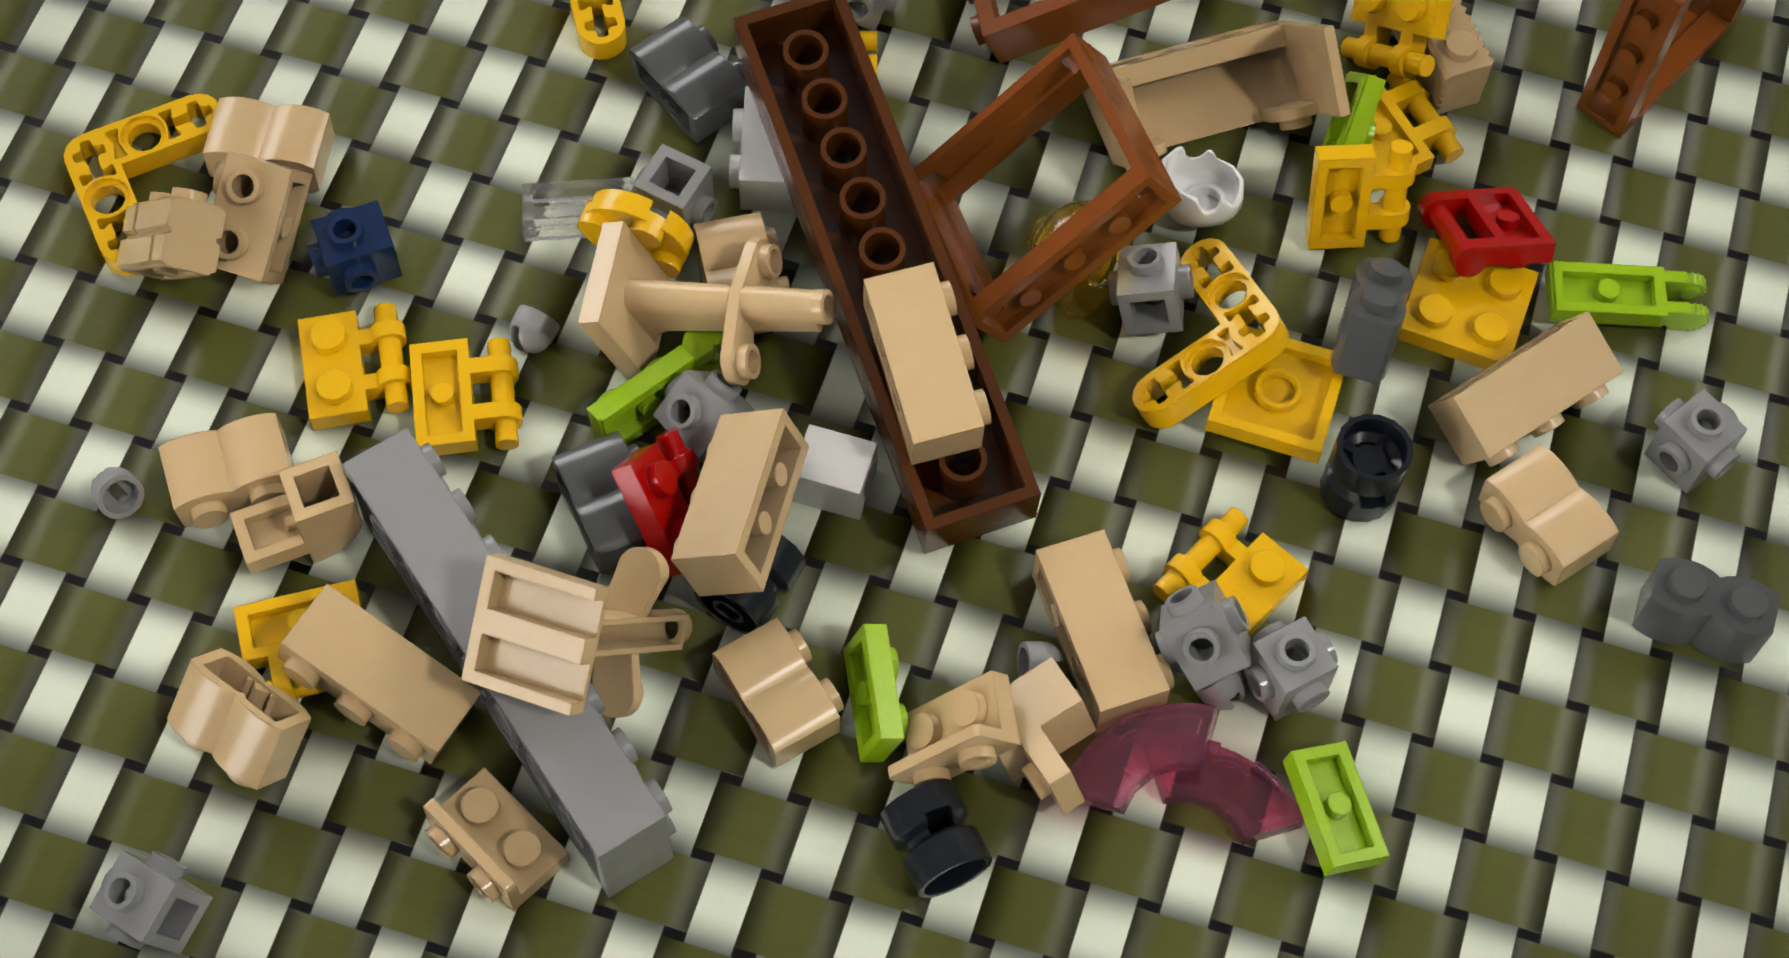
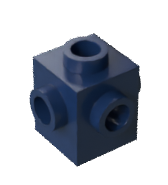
M378 200L353 208H339L331 211L324 217L311 220L318 242L308 245L307 248L318 279L329 275L336 297L350 292H365L375 287L378 283L402 276L394 244Z

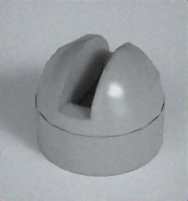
M519 305L511 319L509 327L510 341L516 349L536 354L545 351L553 342L560 329V325L553 318L538 309L527 305Z
M107 467L92 480V500L98 509L109 518L123 519L129 517L143 503L145 494L143 485L132 472L124 468ZM114 483H117L126 492L118 501L108 490Z
M1022 641L1017 652L1018 678L1050 657L1055 662L1063 661L1062 653L1058 647L1050 642Z
M1240 670L1195 693L1211 709L1219 711L1231 710L1234 706L1230 700L1235 695L1241 699L1245 698L1247 682Z

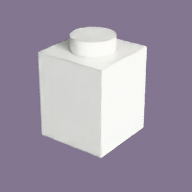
M809 424L804 437L809 445V449L792 501L860 520L877 471V443Z

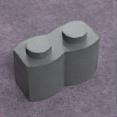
M681 16L631 48L629 54L633 74L640 84L660 105L666 108L678 126L698 143L732 121L734 108H744L745 86H748L740 63L735 59L728 61L718 52L717 43L709 30L703 25L696 27L687 18Z
M1367 257L1358 264L1331 355V365L1335 373L1377 384L1384 379L1406 316V302L1413 283L1411 272L1407 267H1403L1399 262L1386 257Z
M619 431L552 457L557 484L579 527L588 551L601 574L616 568L620 557L628 549L647 547L611 473L612 469L639 449L636 443L627 446Z
M1675 557L1662 558L1640 590L1632 626L1643 635L1658 642L1671 645L1692 644L1703 654L1722 662L1733 664L1750 663L1773 634L1781 596L1769 586L1753 579L1738 576L1720 578L1714 571L1698 562Z

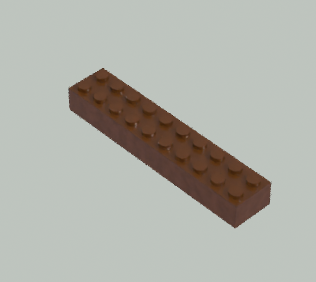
M791 0L733 18L737 57L824 289H830L834 295L836 321L924 554L1035 518L1041 492L847 0ZM934 262L939 281L949 280L957 304V315L952 316L951 319L956 335L966 334L974 359V369L968 370L973 390L982 388L986 394L991 413V424L985 425L982 447L911 465L864 309L863 279Z

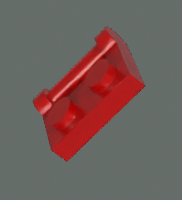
M1516 187L1435 191L1423 196L1417 205L1419 217L1427 227L1436 230L1450 251L1449 261L1457 274L1462 277L1476 276L1486 266L1503 265L1510 268H1523L1529 264L1550 263L1553 260L1555 240ZM1455 218H1465L1478 238L1469 239Z

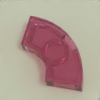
M1200 703L1164 704L1135 712L1108 727L1089 744L1071 769L1085 799V802L1082 804L1124 814L1134 794L1154 777L1175 770L1201 771L1218 716L1216 706Z
M1170 736L1145 740L1143 750L1163 804L1187 802L1211 809L1231 825L1242 845L1302 828L1304 819L1291 794L1280 780L1258 761L1254 763L1234 751L1221 747L1220 742L1210 739Z

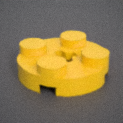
M602 189L595 192L592 201L588 198L577 224L578 230L592 244L597 246L603 223L624 221L668 278L679 276L694 242L693 231L679 215L670 210L665 219L659 214L650 211L653 200L624 190Z

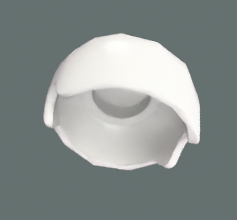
M1179 146L1162 159V163L1182 199L1181 202L1167 212L1179 224L1194 228L1218 226L1232 219L1241 209L1244 198V179L1234 165L1217 158L1212 150H1206L1198 157H1189L1186 155L1184 148Z

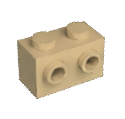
M228 151L226 160L217 168L213 180V191L216 194L213 205L221 206L226 211L222 238L216 239V244L220 246L217 269L260 282L283 284L313 175L252 156Z

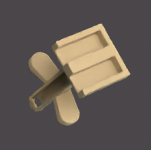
M624 221L608 222L602 224L578 324L627 380L644 370L652 360L656 359L662 333L667 331H723L720 352V366L723 377L730 385L745 386L749 383L750 379H756L761 370V356L758 347L754 344V331L822 332L823 325H830L835 319L836 303L830 289L768 287L771 279L780 276L783 261L778 245L775 243L770 244L765 238H749L746 241L732 284L671 281Z
M633 547L625 551L618 561L609 587L504 554L486 555L461 680L568 716L583 714L592 674V685L605 707V711L601 712V714L610 718L628 717L638 710L644 695L641 683L639 653L682 650L684 642L689 639L692 633V621L689 617L690 614H687L682 609H652L669 578L668 563L664 556L654 548ZM666 622H677L678 632L674 638L667 633Z

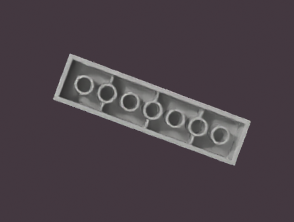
M405 428L344 462L342 466L362 519L463 672L486 555L503 554V552L490 534L483 538L481 537L473 523L477 520L476 514L461 489L457 488L452 492L450 491L442 477L446 475L444 465L431 444L426 443L420 447L408 428ZM469 683L482 692L479 697L482 704L608 898H611L674 858L670 836L676 832V829L668 815L672 811V806L654 778L643 782L634 762L639 760L637 753L622 729L618 727L610 732L601 715V712L605 711V707L591 683H589L583 714L568 716Z

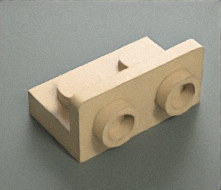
M991 670L908 712V728L905 736L908 756L887 767L889 779L914 785V788L937 779L951 780V778L965 771L990 767L997 762V756L1020 746L1008 675Z
M485 767L442 805L434 798H431L422 806L430 824V827L424 832L433 845L449 860L458 854L472 868L467 877L479 893L490 903H493L500 897L513 912L571 861L569 852Z

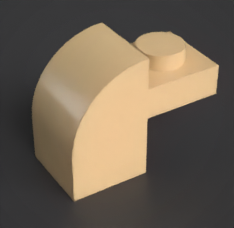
M337 451L278 471L286 494L229 513L245 563L251 574L310 554L315 564L338 553L356 538L362 527V518Z
M1050 657L1010 684L1021 745L998 757L1012 783L1025 776L1040 800L1051 795L1065 815L1084 803L1085 799L1072 772L1059 754L1097 730L1082 698L1055 660Z

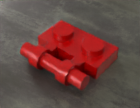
M677 428L661 433L655 438L656 443L636 450L611 470L647 547L658 550L666 559L669 566V578L682 574L671 561L674 543L679 537L690 505L691 494L699 479L696 467L700 464L693 447H685Z

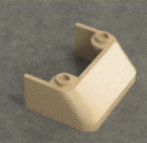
M1285 20L1265 22L1110 63L1158 156L1167 153V147L1263 121L1279 123L1280 130L1287 131L1313 124L1312 115L1325 114L1336 117L1351 115L1334 25ZM1089 87L1083 92V96L1111 161L1114 165L1124 167L1127 172L1131 166Z

